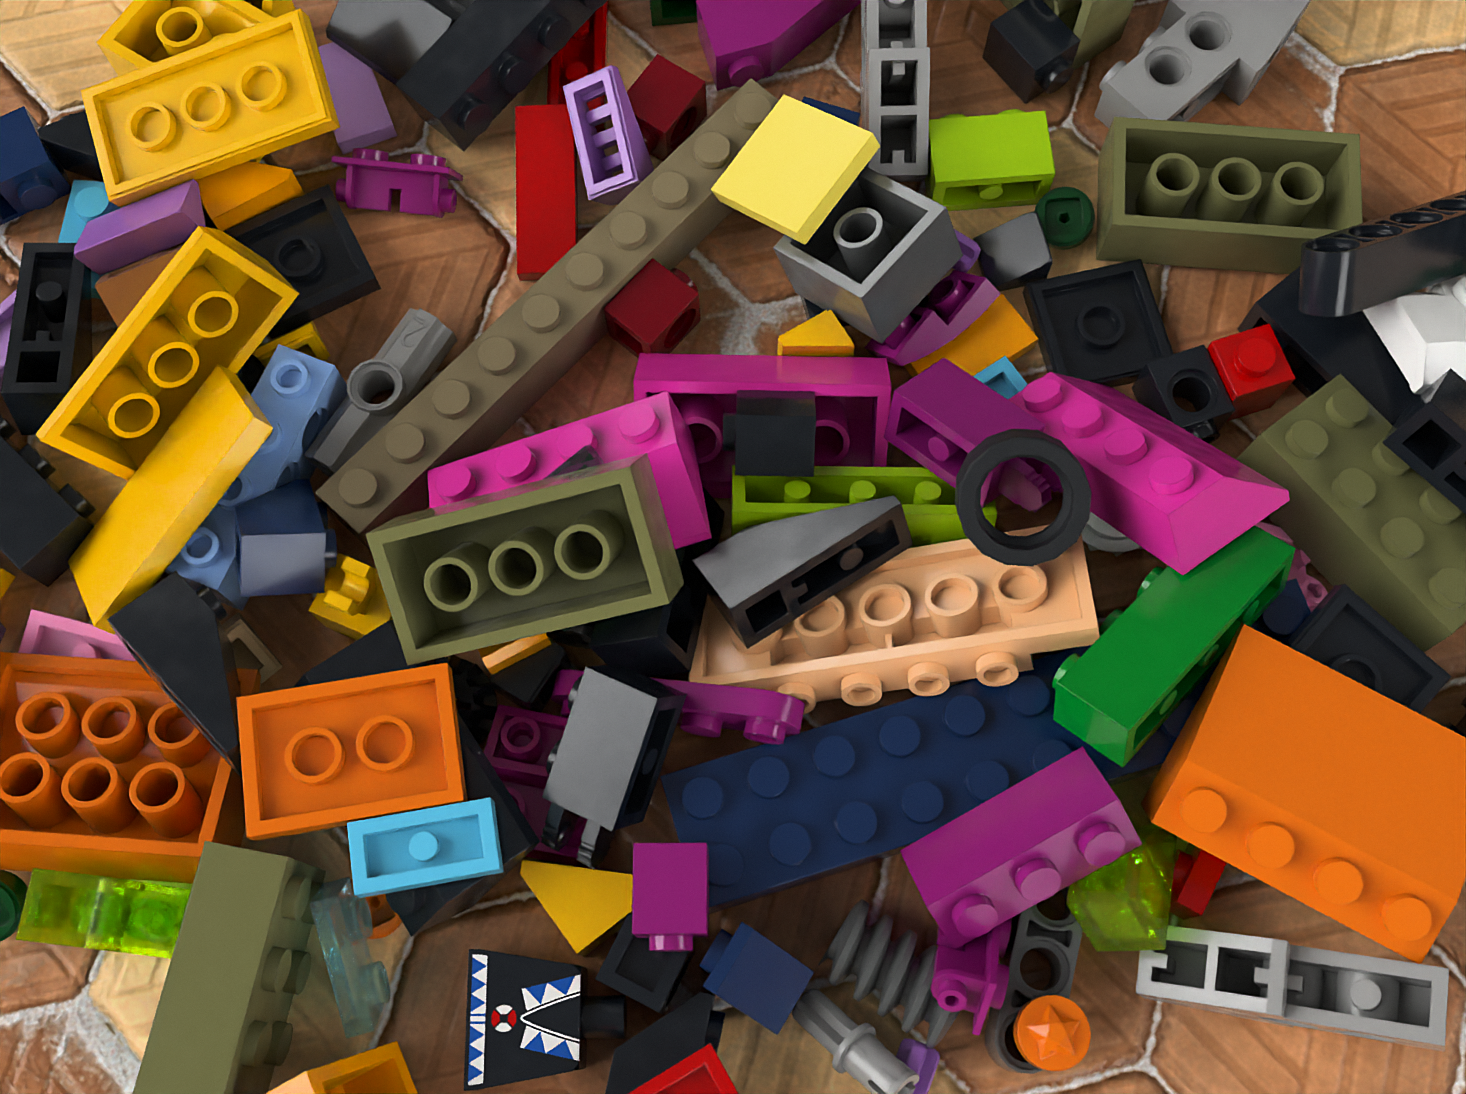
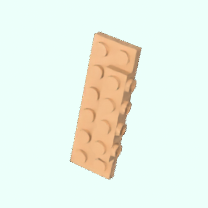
M1049 525L1004 533L1012 536H1029L1043 531ZM1082 534L1077 542L1059 557L1034 566L1005 565L982 554L968 538L908 548L748 649L707 594L689 674V682L764 689L784 693L801 700L805 704L803 715L810 713L815 708L816 702L842 698L844 702L853 706H868L878 702L882 697V692L908 688L912 693L919 696H936L944 693L949 688L950 682L975 678L987 686L998 687L1008 685L1018 678L1019 672L1034 670L1032 654L1093 645L1100 637Z

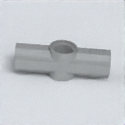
M410 308L374 359L360 363L351 371L347 380V396L304 454L309 463L317 467L328 477L334 475L423 390L457 342L454 332L447 328L437 317L423 309L415 310ZM394 390L392 396L387 401L380 404H370L372 398L378 392Z

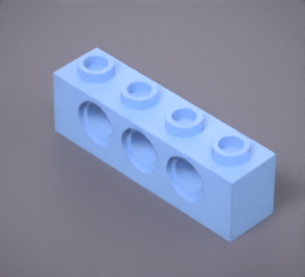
M278 344L251 394L272 425L273 431L165 570L167 574L170 575L177 571L193 590L204 584L221 603L243 611L250 596L241 597L235 568V507L293 480H310L316 467L309 463L304 454L348 394L347 384L335 365Z

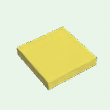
M784 94L714 184L711 191L720 202L806 245L880 148V144L872 132Z

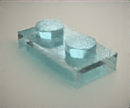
M350 877L322 883L309 904L345 1036L350 1038L375 1030L384 1004L390 1001L389 980L382 961L372 962L366 938L372 936L373 927L366 898L354 896Z

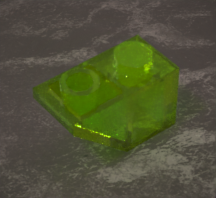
M1157 825L1133 826L1142 845L1069 885L1066 904L1096 952L1166 949L1177 843L1176 835Z
M33 868L15 940L172 958L191 890L98 875Z

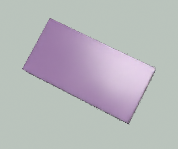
M334 42L319 46V54L340 128L333 130L342 154L352 152L353 148H364L396 137L397 133L373 69Z

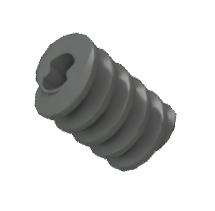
M861 899L850 910L818 966L828 958L833 961L829 983L837 986L851 974L857 976L853 998L858 1002L875 989L880 991L877 1014L881 1017H885L898 1005L905 1007L901 1028L904 1032H910L923 1020L928 1022L929 1029L926 1046L933 1049L946 1035L960 1012H949L942 1009L932 995L931 982L934 972L935 954L938 947L931 945L917 957L914 956L917 934L909 929L892 942L890 936L893 918L885 914L871 926H867L869 903Z

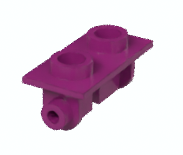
M353 148L352 158L332 156L333 163L347 169L346 179L338 178L336 182L335 194L337 201L346 202L349 209L391 212L393 190H400L399 212L443 218L445 212L454 213L456 210L457 193L455 189H448V180L463 181V175L450 167H446V158L427 154H411L410 163L388 161L389 153L366 148Z
M1012 918L957 949L953 948L938 925L936 944L938 948L935 954L931 992L939 1006L946 1011L958 1012L966 1010L974 1012L972 1034L980 1035L989 1007L1000 1010L1005 999L1009 980V966L999 964L998 959L1003 958L1006 953Z

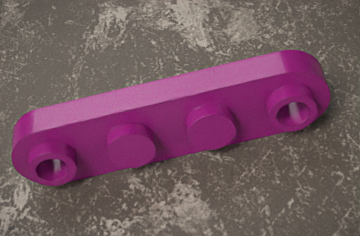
M559 670L556 673L551 700L562 706L560 714L566 718H569L571 712L568 708L570 691L584 671ZM651 678L687 694L677 722L681 724L680 728L685 732L704 737H719L721 729L744 731L743 736L747 739L772 745L783 744L785 735L800 733L805 704L793 696L764 689Z

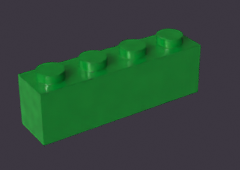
M1254 525L1184 575H1181L1170 566H1167L1165 569L1160 566L1155 567L1142 582L1137 592L1136 600L1124 612L1116 609L1103 621L1099 628L1100 637L1082 656L1074 653L1062 663L1052 682V688L1056 690L1053 720L1123 768L1221 660L1241 622L1251 627L1285 589L1296 548Z

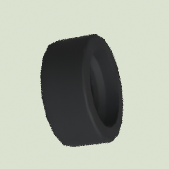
M1012 428L988 436L967 454L956 476L955 505L965 535L982 554L1005 565L1034 566L1056 559L1077 542L1089 520L1092 493L1084 468L1062 441L1039 430ZM1016 457L1035 458L1048 464L1059 476L1063 488L1062 507L1055 520L1043 531L1029 536H1012L995 529L985 518L980 504L981 487L989 472L1001 462Z

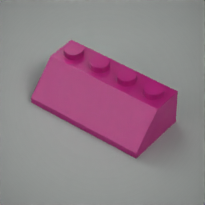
M639 354L633 380L634 402L668 391L693 435L701 483L713 498H731L732 465H735V452L723 451V413H736L737 390L815 392L816 432L814 466L886 467L888 441L884 438L891 400V380L887 358Z
M1049 372L1041 378L1030 382L1023 390L1008 399L1044 423L1043 433L1062 441L1084 468L1092 493L1090 512L1181 575L1186 574L1290 501L1289 492L1284 487L1113 387Z
M668 391L427 471L429 506L434 508L647 453L674 549L712 538L693 435Z

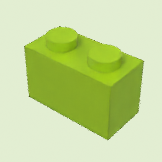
M1010 109L993 115L965 116L963 114H949L939 119H929L928 175L924 179L926 195L928 198L945 206L948 211L1037 205L1039 200L1049 192L1055 176V166L1046 111L1024 112L1019 109Z

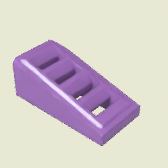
M610 65L563 86L588 199L606 205H616L652 173L654 168L618 67ZM606 94L608 103L589 111L586 102ZM612 119L613 127L597 133L595 126ZM618 145L619 152L606 157L604 150ZM623 169L624 173L613 177L612 173Z

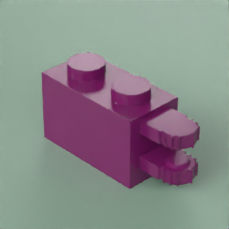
M942 358L894 390L884 438L955 488L956 476L967 454L985 438L1012 428L1044 432L1045 424L946 358ZM1016 457L1001 462L989 472L981 487L980 504L984 508L1002 494L1015 504H1021L1022 509L1026 508L1028 512L1031 510L1037 512L1052 500L1051 490L1061 493L1063 488L1059 476L1048 464L1035 458Z

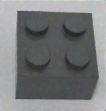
M866 166L806 245L784 235L773 247L795 293L824 310H832L837 318L881 344L963 256L945 206Z

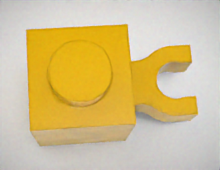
M338 553L336 567L330 568L325 578L324 593H317L308 611L325 627L358 640L387 621L393 620L377 569Z

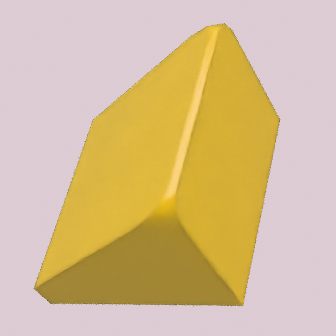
M825 310L780 335L778 338L777 356L853 357L855 347L832 310Z
M313 321L258 346L255 350L257 358L265 368L278 344L323 361L330 357Z

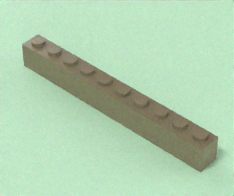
M750 78L315 492L334 517L370 550L366 533L395 517L426 510L429 507L428 470L487 451L608 333L604 308L652 258L670 271L734 210V208L720 202L711 191V188L779 100Z

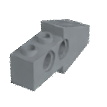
M861 0L862 69L860 72L862 128L872 132L880 144V148L867 163L866 167L896 182H922L928 175L930 47H927V0Z
M1169 0L1158 28L1145 40L1138 55L1128 64L1124 60L1117 62L1103 77L1099 85V89L1103 92L1094 116L1108 128H1110L1114 117L1188 122L1221 92L1226 94L1237 105L1242 104L1297 27L1311 0Z
M1143 922L1135 993L1144 999L1292 1028L1297 1026L1445 1052L1449 968L1291 945L1286 940Z

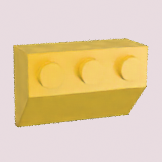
M133 0L96 43L118 76L268 21L274 17L244 0ZM264 156L255 158L252 161L259 163Z

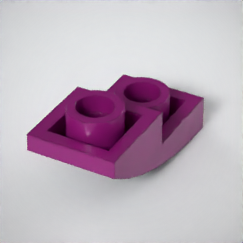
M953 270L949 276L934 286L930 292L928 303L924 307L916 306L882 344L872 338L864 348L871 355L878 358H887V361L900 366L917 361L938 350L961 334L989 308L1001 293L985 277Z

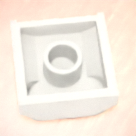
M1462 277L1460 280L1451 278L1437 283L1428 293L1412 292L1363 310L1409 382V387L1414 394L1421 395L1450 368L1466 381V277Z

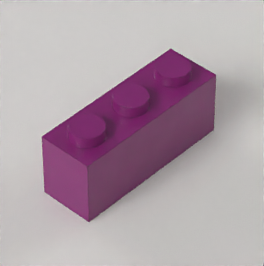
M1082 746L901 849L900 852L927 909L953 948L957 949L969 941L986 934L994 927L1040 901L1050 898L1056 892L1104 865L1114 862L1120 856L1142 845V842L1119 798Z

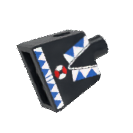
M469 949L464 1091L479 1090L585 1069L587 1039L626 1038V995L587 996L588 973L587 968L583 966L482 949Z

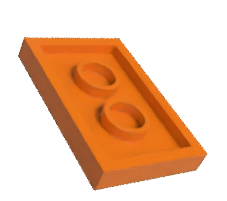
M448 663L236 697L247 838L253 841L347 826L348 822L467 801L452 669Z

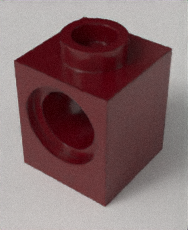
M659 54L653 58L627 91L649 156L652 155L662 162L694 133L707 116L706 82Z
M652 258L604 308L609 336L637 358H639L640 353L670 354L701 321L697 286L681 270L672 268L669 271Z

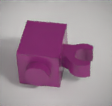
M633 843L632 934L637 938H649V951H693V938H709V849L707 843Z

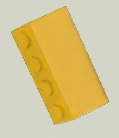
M198 226L38 430L36 436L43 443L129 481L217 364L237 374L300 293L266 259L222 230Z

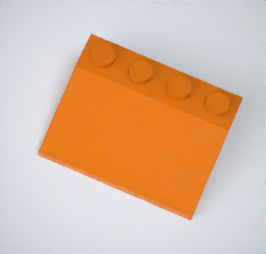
M1241 622L1142 800V808L1151 823L1407 959L1421 964L1458 902L1466 878V737Z
M0 652V870L193 884L205 841L241 847L246 828L242 779L137 661ZM236 668L241 696L259 694L261 675L258 669Z

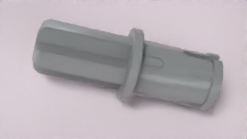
M818 989L808 990L796 1003L792 1011L793 1018L833 1055L832 1066L838 1073H849L871 1094H912L916 1088L914 1084L919 1082V1075L893 1055L875 1037L876 1030L871 1024L864 1023L858 1026Z

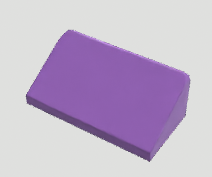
M191 179L88 221L74 247L75 258L98 275H103L187 241L198 226L206 227L199 183Z

